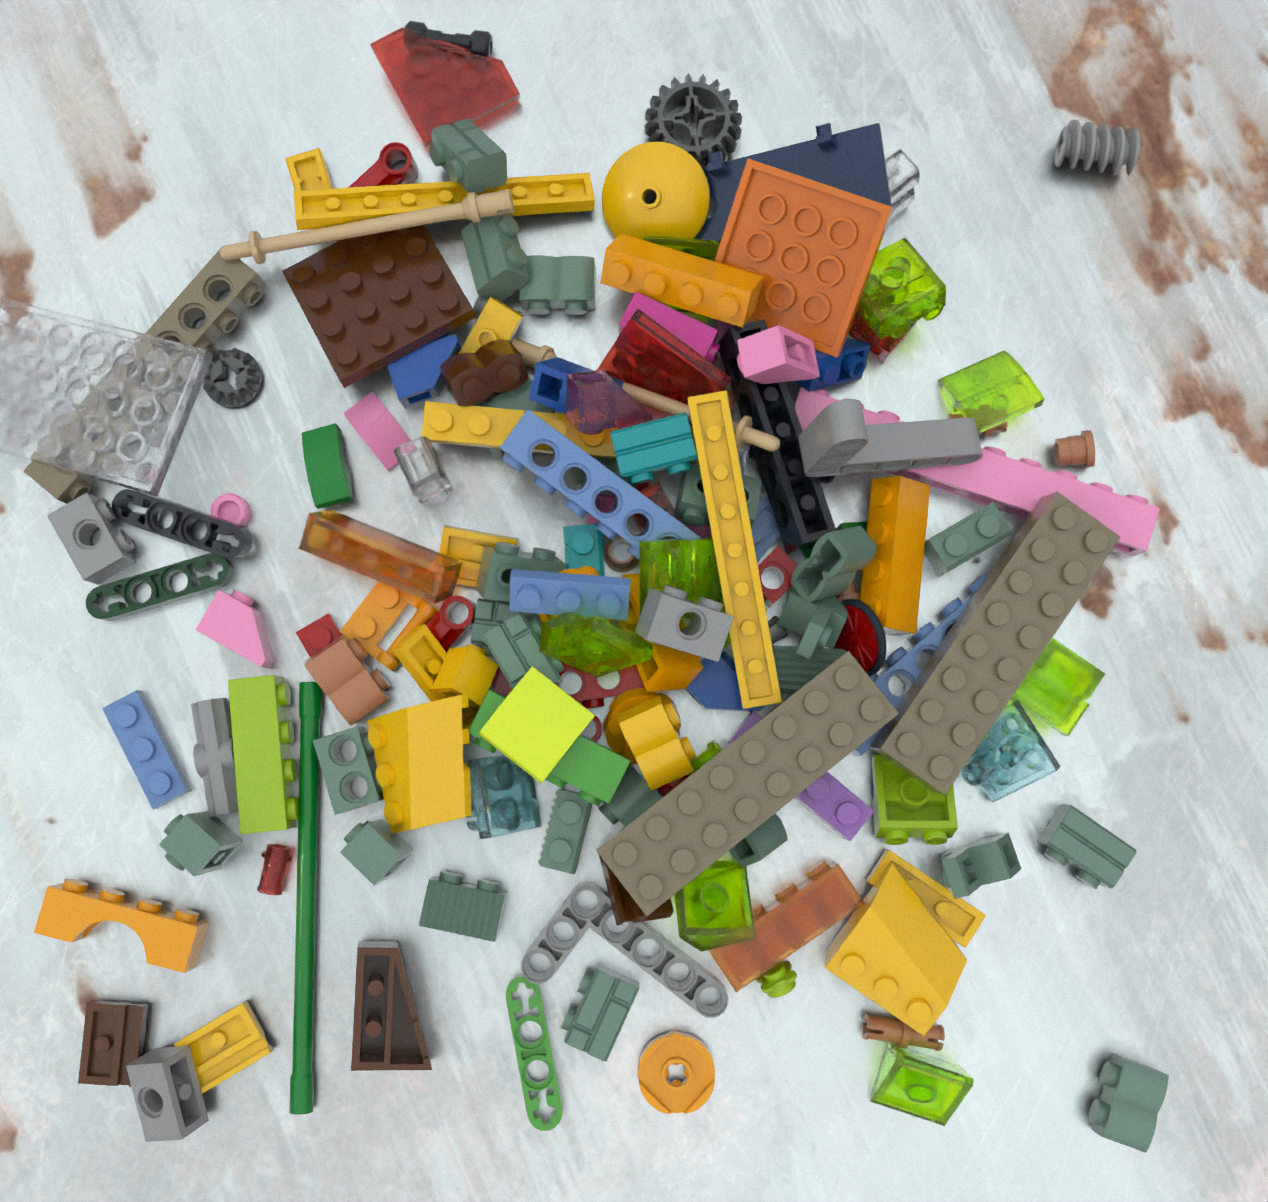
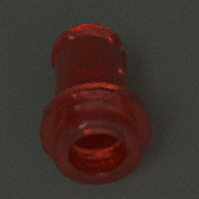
M267 844L266 851H262L261 856L264 858L259 886L257 887L258 892L267 895L282 894L287 863L292 861L293 858L289 854L290 847L279 844Z

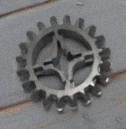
M689 73L685 76V83H680L674 77L671 80V89L661 85L659 96L653 95L650 99L651 108H647L645 112L647 123L644 125V132L646 136H649L648 142H666L684 149L698 161L701 167L702 165L707 167V164H709L707 154L722 151L723 162H726L728 158L727 153L735 152L737 147L736 141L741 137L742 129L739 126L742 123V115L737 112L739 104L737 100H729L731 96L729 88L718 91L720 85L718 79L708 85L706 84L704 74L699 78V82H693ZM685 105L682 111L672 113V117H667L675 108ZM690 114H692L693 123H697L696 135L694 134V128L690 126ZM714 132H720L714 140L701 145V141L705 137L714 136ZM676 140H682V141H684L687 145L681 144V143L677 142Z

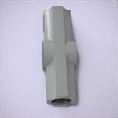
M227 698L209 699L192 703L191 708L197 744L193 749L194 764L198 775L204 781L209 817L238 812L232 727Z

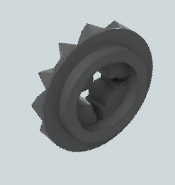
M236 348L226 351L219 350L217 355L207 359L205 370L201 373L204 384L203 389L214 402L226 407H237L248 403L256 396L262 383V373L257 361L249 353ZM227 365L234 372H240L235 377L236 390L227 381L221 382L227 376Z

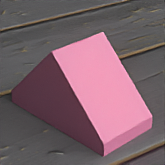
M373 391L343 413L388 471L418 450Z

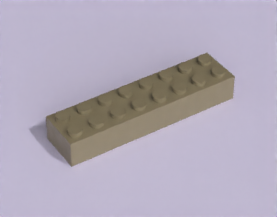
M1059 492L1041 497L896 707L899 714L883 726L870 747L931 791L945 795L1121 537Z
M847 651L597 848L596 851L644 914L648 916L899 713L851 653Z

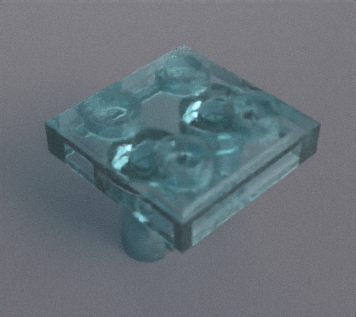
M1017 700L1003 709L967 762V765L963 768L962 776L971 786L981 784L993 803L1056 772L1061 766Z
M505 755L468 760L474 806H471V816L466 818L476 817L477 820L466 823L470 830L479 832V839L541 827L534 779L521 767L509 762V758Z

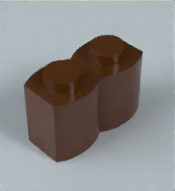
M504 339L486 343L475 353H461L452 356L440 366L447 390L458 406L478 404L490 397L493 392L500 393L514 390L529 379L522 355L509 340Z

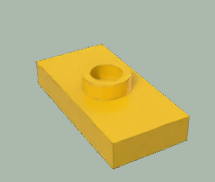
M320 148L285 158L295 191L333 189Z
M490 297L459 354L475 353L481 346L494 340L504 339L511 341L524 316L495 297Z

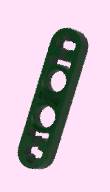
M213 553L201 555L98 586L87 595L86 609L94 618L105 621L117 620L223 588L231 582L234 575V567L225 557ZM213 562L223 566V570L218 572L217 580L208 575L197 578L192 569L195 567V571L204 573L212 569L211 563ZM182 571L188 578L187 586L180 592H174L169 586L170 578L174 573ZM146 582L151 587V596L144 603H138L133 597L134 588L138 584ZM104 595L112 599L123 597L126 602L119 601L108 605L109 612L100 609L98 604L104 602Z

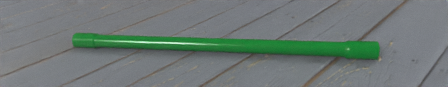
M299 682V717L301 720L293 1058L289 1113L295 1115L313 1112L314 1100L312 1056L319 760L313 740L320 738L323 693L317 682Z

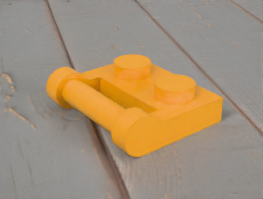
M385 572L339 632L350 640L356 638L368 654L394 672L400 665V662L392 649L417 625L426 624L438 611ZM410 605L415 607L417 612L388 650L385 651L379 647Z

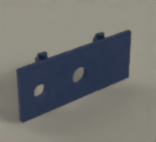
M831 123L816 126V139L723 162L722 151L707 154L709 164L702 169L708 179L710 198L715 199L717 202V211L713 217L707 218L697 237L686 247L682 248L681 251L695 256L718 251L748 158L892 206L880 123L832 134Z

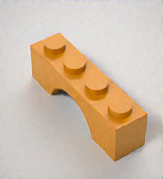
M64 879L63 883L47 887L34 933L72 943L87 938L91 931L101 922L116 921L127 925L140 937L145 949L146 963L182 973L197 967L209 926L208 921L198 919L199 913L177 908L175 912L161 909L162 903L150 899L141 898L138 900V903L124 899L125 893L113 889H101V893L87 889L88 883L75 879Z

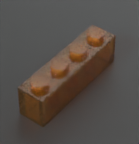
M331 509L308 514L299 546L300 550L433 604L453 596L463 564L459 560Z
M825 860L817 863L806 872L809 878L797 886L794 882L785 885L774 894L777 900L765 908L762 904L753 907L742 916L745 922L733 930L730 926H727L711 937L713 944L708 946V950L735 992L747 986L865 904L838 863L832 861L827 864Z

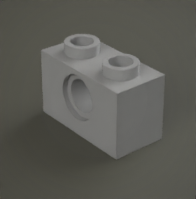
M86 492L47 515L83 580L98 585L137 562L131 553L134 545L123 530H118L113 521L116 517L113 514L112 506L105 498L100 499ZM100 529V540L95 545H91V534L95 530Z
M665 585L663 591L649 588L635 633L645 640L718 662L734 616L721 611L723 603L702 596L699 603L686 599L688 592L669 585ZM690 612V624L680 630L679 621L685 613Z
M189 1045L155 1048L126 1065L146 1142L182 1140L209 1121Z

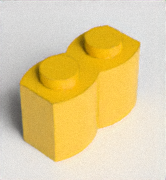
M659 695L617 715L624 737L651 791L694 772L691 760L697 758L689 738L686 736L680 739L675 729V726L680 725L681 722L672 703L664 705Z

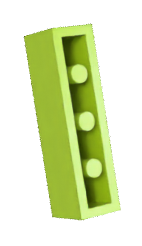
M277 675L228 680L240 835L296 828V820H299V799L293 796L292 782L297 780V765L294 758L290 759L289 743L294 741V729L291 720L287 721L286 705H290L291 702L289 685L284 683L282 676Z

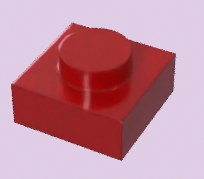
M329 613L296 632L309 657L343 635L339 632L340 628L332 614Z

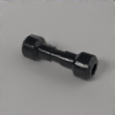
M409 21L404 28V47L409 52L423 53L427 48L436 50L443 48L469 54L472 60L487 62L492 55L493 37L488 31L474 30L470 35L456 33L455 35L446 34L443 31L428 29L425 23Z

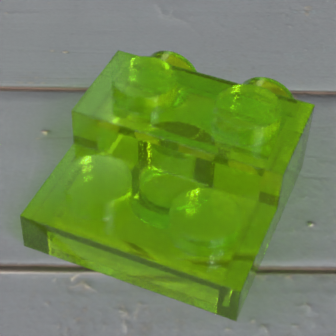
M904 237L878 251L859 303L860 315L880 340L889 335L892 338H898L904 335L909 330L910 324L921 318L930 321L940 315L943 307L946 306L947 286L907 238Z
M562 613L558 617L542 623L539 652L595 677H601L652 659L653 644L637 637V634L632 631L622 630L609 624L605 618L590 616L583 620L579 614Z

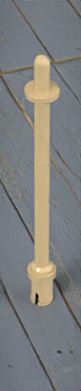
M509 188L477 195L476 192H470L459 203L263 239L259 232L255 230L249 232V241L225 245L221 247L219 254L222 259L227 261L253 256L255 262L259 265L265 263L266 254L464 217L472 220L474 224L480 223L482 218L508 213L513 214V200Z
M513 338L510 341L522 355L525 366L534 368V372L537 362L557 357L554 349L550 346L543 345L539 347L522 341L519 338ZM624 382L621 397L670 415L686 412L688 421L691 422L688 404ZM744 416L739 423L732 421L737 450H741L745 443L768 451L779 449V438L752 428V417Z

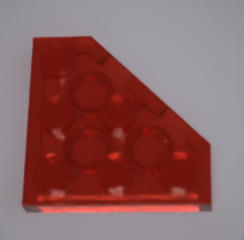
M403 27L370 44L371 50L424 147L432 144L431 132L434 127L445 124L452 126L453 122L467 118L475 122L520 98V93L502 60L490 56L486 58L468 52L466 48L439 39L435 41L417 35V32Z
M637 309L596 370L602 374L688 404L687 397L724 391L732 380V377L640 309ZM620 396L621 400L632 401Z

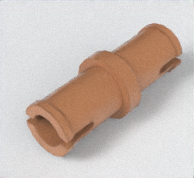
M868 1013L863 1017V1021L867 1022V1025L862 1024V1037L865 1040L895 1043L896 1047L906 1049L908 1045L934 1049L936 1051H941L944 1044L938 1042V1040L944 1041L945 1039L944 1027L942 1025H933L926 1035L923 1036L899 1019L874 1016Z

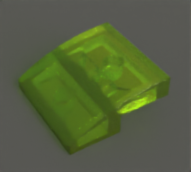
M1005 350L938 379V384L954 411L960 410L964 418H974L976 420L978 434L1042 406L1045 399L1023 367Z
M712 538L640 541V615L649 588L663 591L665 585L688 592L686 599L699 603L701 596L720 602V580ZM685 613L682 618L691 619V613Z

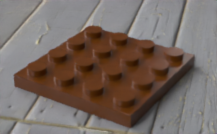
M424 225L339 240L282 271L344 388L477 317Z

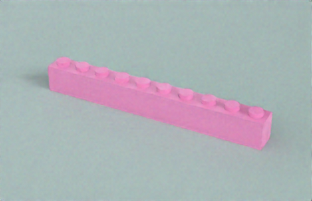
M801 387L794 407L802 431L808 427L826 406L840 400L829 397V393L823 389L808 392ZM862 404L865 425L903 422L899 420L900 417L892 412L881 410L876 413L864 409V404ZM986 446L984 449L981 448L983 457L969 464L883 471L928 484L930 488L984 506L993 502L999 511L1025 520L1041 497L1059 492L1119 535L1121 538L1113 549L1131 556L1148 550L1160 510L1158 507L1149 505V500L1144 497L1132 494L1125 497L1113 493V488L1106 484L1097 482L1087 484L1078 481L1077 476L1073 473L1057 470L1054 473L1042 469V465L1037 461L1021 458L1018 461L1006 457L1005 451Z

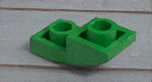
M334 423L302 432L305 467L315 507L320 509L353 500L351 472L344 461L342 430Z

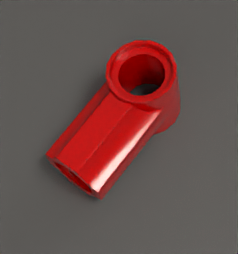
M392 142L383 147L380 151L379 159L348 188L412 184L417 179L418 166L406 145ZM398 160L407 161L402 169H391L394 162Z
M451 596L444 600L440 610L426 624L446 652L467 630L473 628L476 604L463 596ZM464 603L468 608V617L463 623L456 624L451 616L452 610L457 604Z

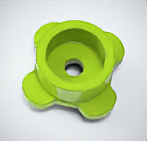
M789 961L773 962L764 967L762 972L756 976L757 982L762 983L760 987L762 992L767 993L769 997L777 998L784 996L795 988L797 974L796 971L791 970L792 965Z

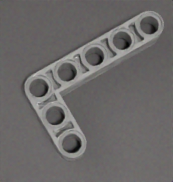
M856 399L841 400L829 404L798 437L804 473L807 477L969 464L983 457L974 418L865 425L862 404L860 400Z
M585 881L573 888L527 949L521 961V971L527 981L533 984L545 983L553 977L587 930L591 928L700 1015L706 1018H715L724 1013L728 1006L729 997L724 984L645 921L638 923L628 922L627 930L621 934L610 932L606 922L614 914L609 894L594 882ZM581 891H591L597 896L598 904L594 909L583 910L577 905L576 896ZM559 922H566L573 927L574 936L568 941H560L553 934V926ZM644 939H653L659 944V950L655 956L645 958L638 953V944ZM534 954H543L549 959L550 968L545 972H536L530 967L529 958ZM676 963H683L690 969L688 977L681 982L674 981L668 976L670 967ZM709 987L716 988L720 992L718 1002L711 1006L704 1005L699 1000L701 992Z

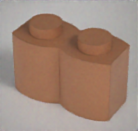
M343 634L305 661V667L339 713L352 726L389 699L386 689L390 687V684L378 668L372 671L363 659L368 655L358 640L353 638L349 641Z

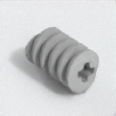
M1071 120L1059 135L1055 151V166L1059 167L1064 158L1069 157V168L1071 169L1075 168L1079 159H1083V169L1085 171H1089L1092 163L1097 161L1099 173H1103L1108 163H1112L1113 175H1118L1122 166L1126 165V174L1129 176L1135 167L1139 155V131L1136 128H1129L1125 132L1122 126H1115L1110 131V127L1107 124H1100L1095 128L1093 122H1085L1081 127L1078 120Z

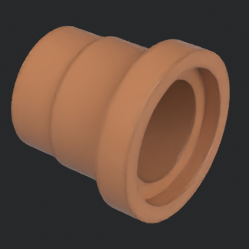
M1091 430L1081 431V435L1055 439V456L1058 466L1084 464L1085 468L1094 467L1095 444Z
M618 536L615 541L610 539L605 545L604 560L611 570L618 573H626L633 570L640 560L632 555L626 561H618L612 556L611 551L615 545L619 543L631 545Z

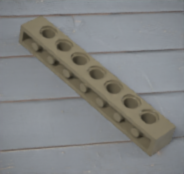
M218 251L25 468L24 472L54 498L66 504L86 492L89 493L91 484L97 477L113 467L119 452L139 437L141 427L148 419L155 417L163 410L166 403L165 400L175 389L177 390L186 384L190 377V372L199 361L206 360L212 354L214 344L221 336L235 328L239 320L238 317L248 306H253L258 302L266 286L260 276L240 259L229 261L222 259ZM230 290V294L225 300L217 301L220 292ZM206 317L202 327L193 329V324L198 318ZM181 344L180 352L174 357H169L170 349L175 345ZM156 372L155 380L149 385H144L146 376ZM131 399L129 410L120 414L122 403ZM106 427L105 437L101 441L96 442V433L101 428ZM80 455V465L71 471L72 460Z

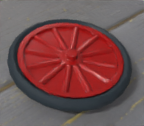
M844 599L841 603L845 606L848 617L833 649L849 651L870 677L881 669L885 661L887 647L884 629L879 618L868 605L860 600Z

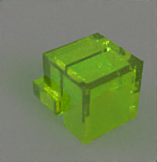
M1052 638L1011 700L1061 735L1069 736L1090 705L1084 700L1091 697L1105 673Z

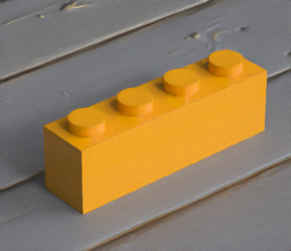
M621 233L606 247L600 284L633 294L636 291L655 301L743 328L755 312L763 276Z
M903 476L875 478L871 482L866 533L877 545V549L873 559L862 571L860 601L868 605L875 612L885 634H916L930 485Z

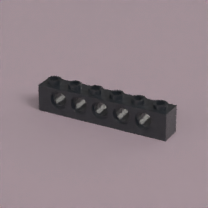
M764 319L746 323L743 328L739 326L730 327L717 344L721 345L719 353L741 418L744 416L752 417V428L776 436L780 440V447L776 451H768L755 445H750L788 555L813 548L820 537L828 532L836 531L819 478L807 477L804 473L798 440L799 435L803 431L786 382L760 384L744 378L739 369L737 356L740 353L737 340L767 330Z

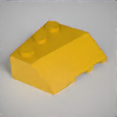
M468 693L406 707L367 720L369 726L368 740L374 750L377 764L376 778L382 788L385 803L384 816L389 824L391 834L471 816L470 768L463 762V746L469 743V728H463L462 708L469 707Z
M892 861L825 952V968L923 1036L926 1035L948 1006L967 962L966 956L939 921H936L922 903V899L908 885Z

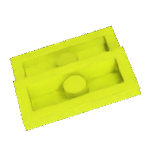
M532 666L480 730L479 735L542 784L595 715Z

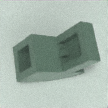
M793 588L777 624L803 636L796 654L810 660L816 647L823 650L827 647L833 650L847 620L848 613L845 606L835 596L805 603L795 588Z
M1009 832L980 839L940 855L943 864L942 877L946 886L951 888L954 899L969 896L981 885L1011 879L1021 870Z

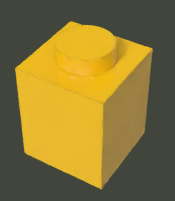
M468 644L466 647L449 648L431 690L444 698L468 693V706H481L499 665L487 657L488 653L484 649L476 645Z

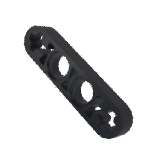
M125 489L118 492L112 501V511L118 520L221 557H244L252 547L253 539L251 533L244 526L143 491ZM133 501V504L148 508L146 514L131 512V509L127 507V502ZM167 507L173 514V522L168 528L164 529L158 522V514L163 508ZM197 519L203 520L207 527L206 535L201 540L195 539L191 532V526ZM218 534L234 535V538L239 541L238 547H231L229 542L216 540Z

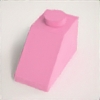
M778 325L737 340L740 353L737 356V362L744 378L760 384L820 377L813 340Z
M235 589L231 595L218 590L198 624L196 631L257 665L272 669L275 660L262 612L252 607L254 599Z

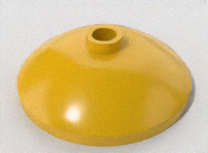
M666 142L643 143L623 153L610 168L602 189L604 219L615 238L622 233L678 251L686 247L697 237L707 220L710 209V187L701 165L684 149ZM654 190L657 195L656 201L652 204H647L645 195L648 191Z

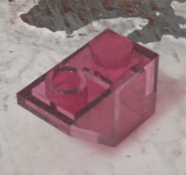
M604 370L567 374V419L578 432L594 435L601 433L603 429H622L653 421V416Z

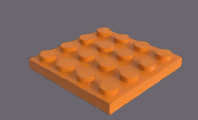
M748 158L715 257V262L763 276L755 312L747 323L765 319L768 329L780 325L813 340L815 350L837 358L840 357L894 207Z

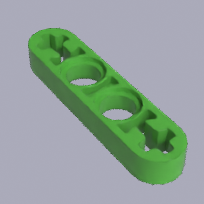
M523 974L515 976L508 984L506 1003L528 1119L534 1128L541 1131H549L560 1123L563 1114V1101L540 984H533L527 981ZM519 983H525L527 989L533 988L534 993L528 998L529 1009L532 1010L538 1007L539 1013L528 1012L520 1017L516 1016V1012H522L524 1009L521 997H514L513 992L518 990ZM527 1021L538 1023L542 1030L539 1040L535 1042L525 1041L520 1035L521 1025ZM540 1060L547 1064L549 1075L545 1080L534 1081L528 1076L527 1067L531 1062ZM552 1086L553 1091H546L547 1105L555 1107L556 1110L551 1112L550 1119L544 1120L543 1114H536L535 1112L540 1107V1094L537 1092L531 1095L530 1090L542 1091Z

